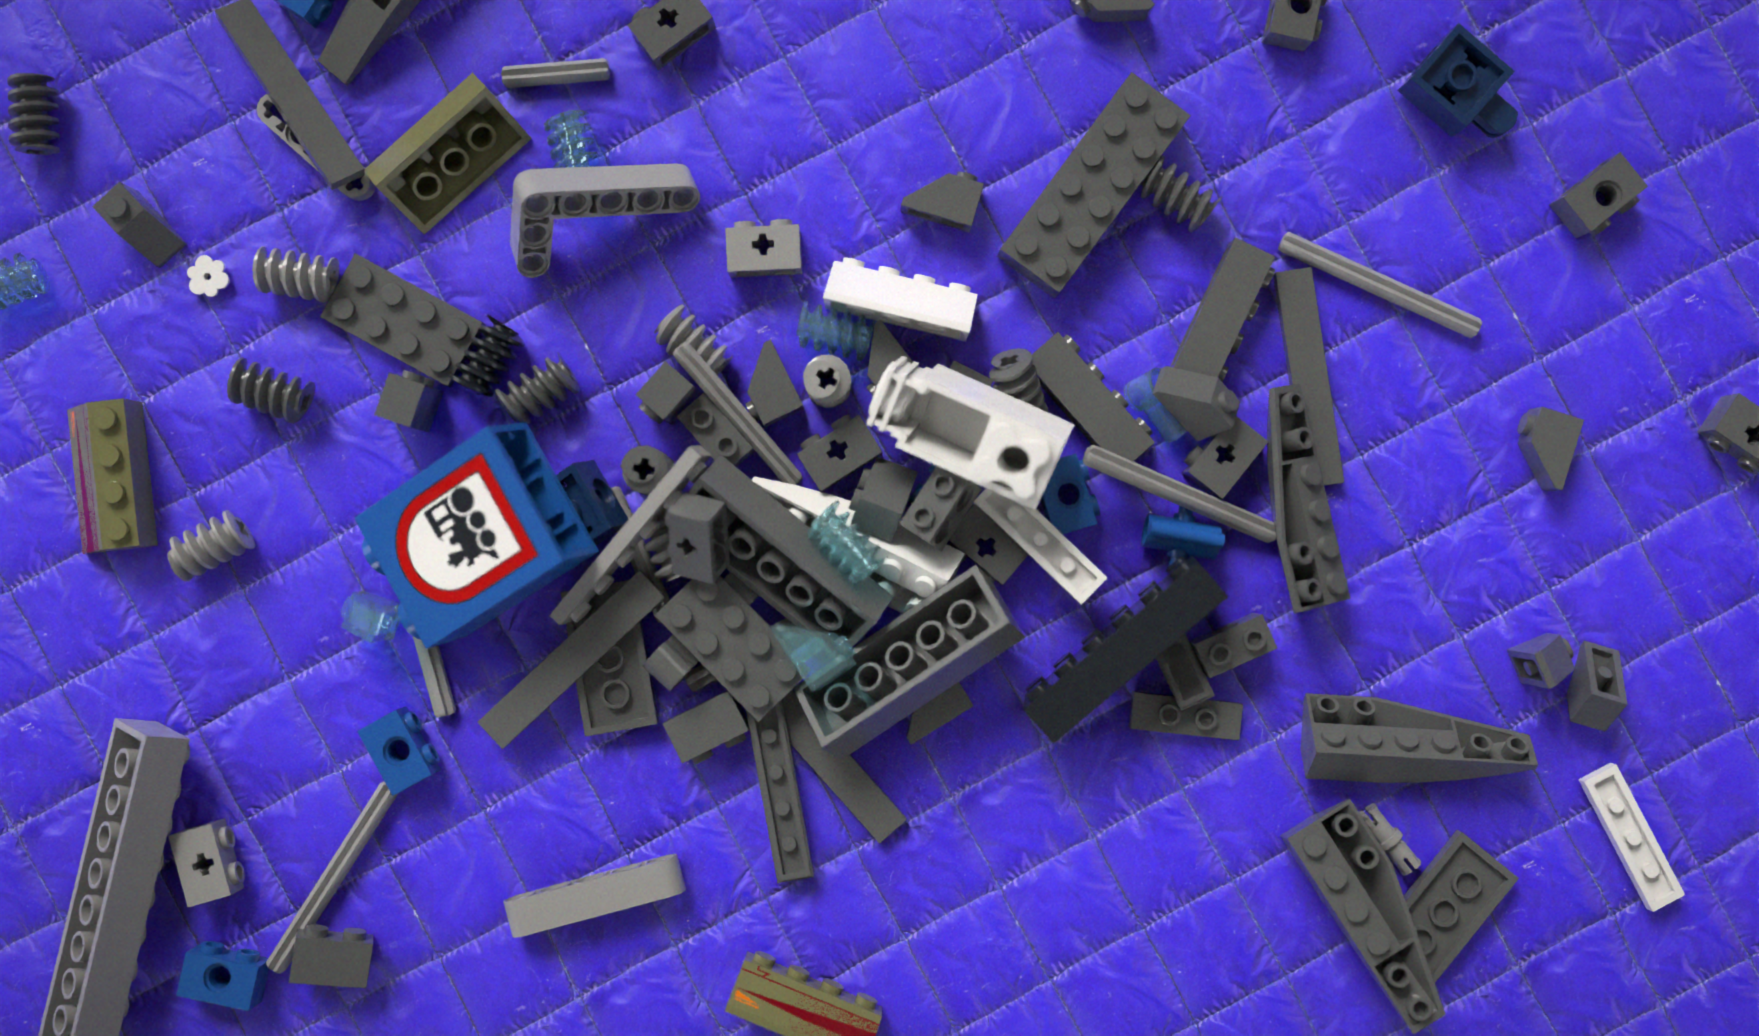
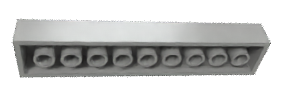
M114 719L38 1036H120L122 1020L127 1015L129 1009L128 995L131 982L137 976V957L140 945L144 943L146 938L145 924L148 912L155 901L154 887L157 874L161 871L164 863L163 849L166 837L172 830L173 821L171 816L174 803L181 793L180 778L183 766L188 761L190 755V739L157 721Z

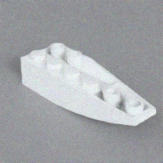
M753 477L752 479L753 482L894 596L888 607L902 614L954 580L965 553L947 544L941 552L901 526L900 522L892 542L854 528L850 524L855 511L848 509L851 503L849 500L794 484Z

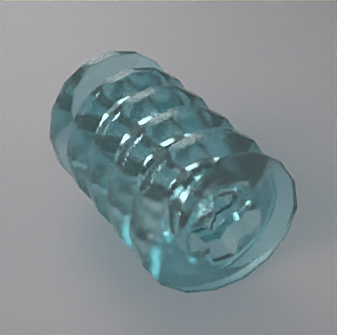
M569 110L552 116L544 123V130L550 134L547 137V143L553 148L550 152V157L553 161L557 162L553 168L598 167L589 165L590 161L598 157L597 152L586 151V147L595 143L594 138L583 137L582 135L591 130V124L580 123L579 119L588 116V112Z
M18 252L14 254L15 265L6 257L0 260V310L8 308L10 304L17 305L23 302L24 299H33L37 296V293L46 294L49 292V278L43 266L36 259L28 260L22 253Z
M804 301L796 336H799V343L802 348H806L810 340L813 339L815 351H820L824 344L827 343L828 353L834 355L839 346H841L844 358H848L855 349L857 361L862 362L870 347L876 318L869 327L866 326L865 315L862 314L855 323H852L850 311H846L842 319L838 320L836 308H832L826 317L823 316L822 305L818 304L813 313H809L808 301Z
M837 500L812 522V527L807 537L811 541L822 537L817 548L821 552L832 548L827 558L828 561L833 563L842 559L837 571L843 574L852 570L847 582L850 585H854L864 581L873 574L889 556L879 560L876 559L881 547L876 545L867 549L866 544L871 536L869 534L861 537L856 536L860 524L855 523L850 526L845 524L850 513L847 511L837 515L835 512L840 505V502Z

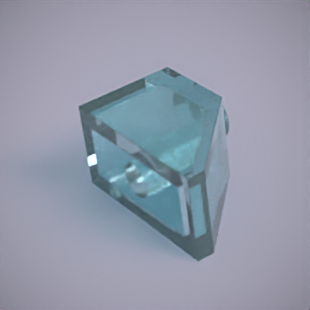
M365 591L353 592L351 597L348 596L342 606L341 617L344 620L341 627L371 643L394 639L400 621L398 616V605L400 603Z
M776 624L770 628L811 691L821 690L857 664L852 658L855 651L844 636L838 637L836 633L789 624Z

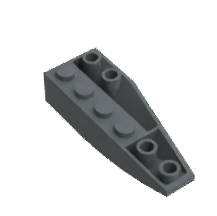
M348 0L318 62L348 86L421 0Z
M1299 383L1269 389L1267 441H1269L1267 443V466L1270 502L1276 540L1294 613H1299L1351 598L1301 385Z
M1305 693L1300 749L1306 779L1418 783L1498 776L1535 770L1538 767L1531 738L1528 734L1378 697Z
M1351 799L1318 812L1281 834L1280 837L1314 890L1411 1033L1416 1034L1446 1015L1393 864Z

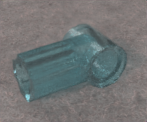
M1154 368L1126 383L1124 395L1132 409L1136 411L1144 410L1165 441L1170 443L1188 431L1152 394L1161 369Z

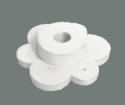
M207 255L199 256L196 259L195 266H191L187 270V275L191 278L189 282L191 292L197 295L205 293L209 297H215L218 294V289L226 288L229 285L230 278L224 272L225 264L220 260L213 261Z

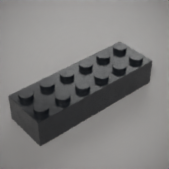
M1192 555L1187 560L1183 556L1175 560L1166 569L1167 577L1158 584L1155 580L1148 583L1137 594L1140 598L1130 608L1126 604L1121 606L1109 617L1111 623L1102 632L1098 628L1094 629L1081 641L1083 644L1082 649L1074 655L1070 652L1063 655L1053 665L1055 670L1050 676L1045 679L1041 675L1025 689L1027 693L1025 694L1024 711L1053 744L1228 598L1225 592Z

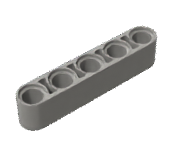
M669 854L515 895L504 900L503 903L512 937L517 938L669 898L685 892L686 886L677 854Z

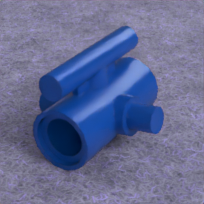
M1179 506L1178 513H1174V517L1152 513L1147 514L1142 531L1141 546L1167 551V557H1170L1169 566L1181 556L1186 560L1191 555L1215 560L1219 549H1223L1225 534H1222L1220 526L1195 522L1196 517L1192 516L1193 511Z

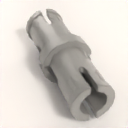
M1375 803L1366 806L1365 809L1374 820L1372 821L1363 810L1359 813L1385 853L1399 869L1401 875L1405 876L1412 873L1413 871L1405 863L1404 858L1415 869L1421 865V860L1416 857L1402 840V832L1397 827L1393 828Z

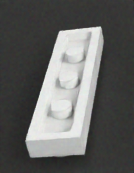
M988 488L975 499L974 503L1080 605L1107 579L1037 509H1032Z
M1609 763L1578 779L1646 909L1654 912L1683 897L1685 893L1618 766Z

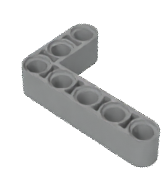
M675 163L529 169L519 173L513 183L510 246L519 273L525 277L534 278L543 275L549 269L554 219L683 213L694 209L700 201V192L691 171L687 166Z

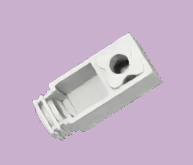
M904 356L900 357L896 362H891L885 370L872 398L866 425L870 427L876 425L879 427L878 430L883 433L886 430L891 432L890 436L898 439L895 446L1032 509H1036L1075 424L940 364H937L933 369L929 367L923 369L915 361L913 363L907 362L908 358Z

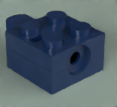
M1459 23L1439 41L1397 90L1451 137L1462 131L1470 123H1473L1488 137L1496 138L1514 127L1518 117L1517 110L1497 93L1515 71Z
M594 460L573 463L556 475L595 545H598L622 529L629 520Z

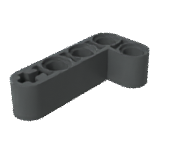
M731 572L724 578L750 605L759 597L757 593ZM672 635L648 658L642 667L667 690L671 691L697 665L699 660Z

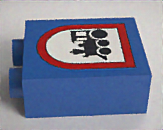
M526 422L485 427L354 518L365 538L362 543V550L367 562L374 570L387 577L400 601L398 616L401 624L410 635L420 639L426 649L470 635L599 552Z

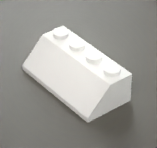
M843 258V262L834 261L823 296L825 309L876 321L881 319L884 323L966 342L978 295L970 293L971 287L959 283H950L949 287L936 285V279L915 274L914 279L899 276V270L886 266H879L878 271L864 268V262L853 258Z

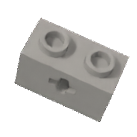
M789 219L770 221V226H756V222L739 221L734 223V227L725 228L727 272L730 278L803 274L799 224H792V220ZM768 240L769 246L773 247L768 248L767 255H761L759 249H756L761 247V241Z
M225 818L188 828L168 836L187 907L227 897L244 889V869L242 864L236 859L233 849L235 836L231 827L227 826ZM212 858L214 864H208L207 859Z

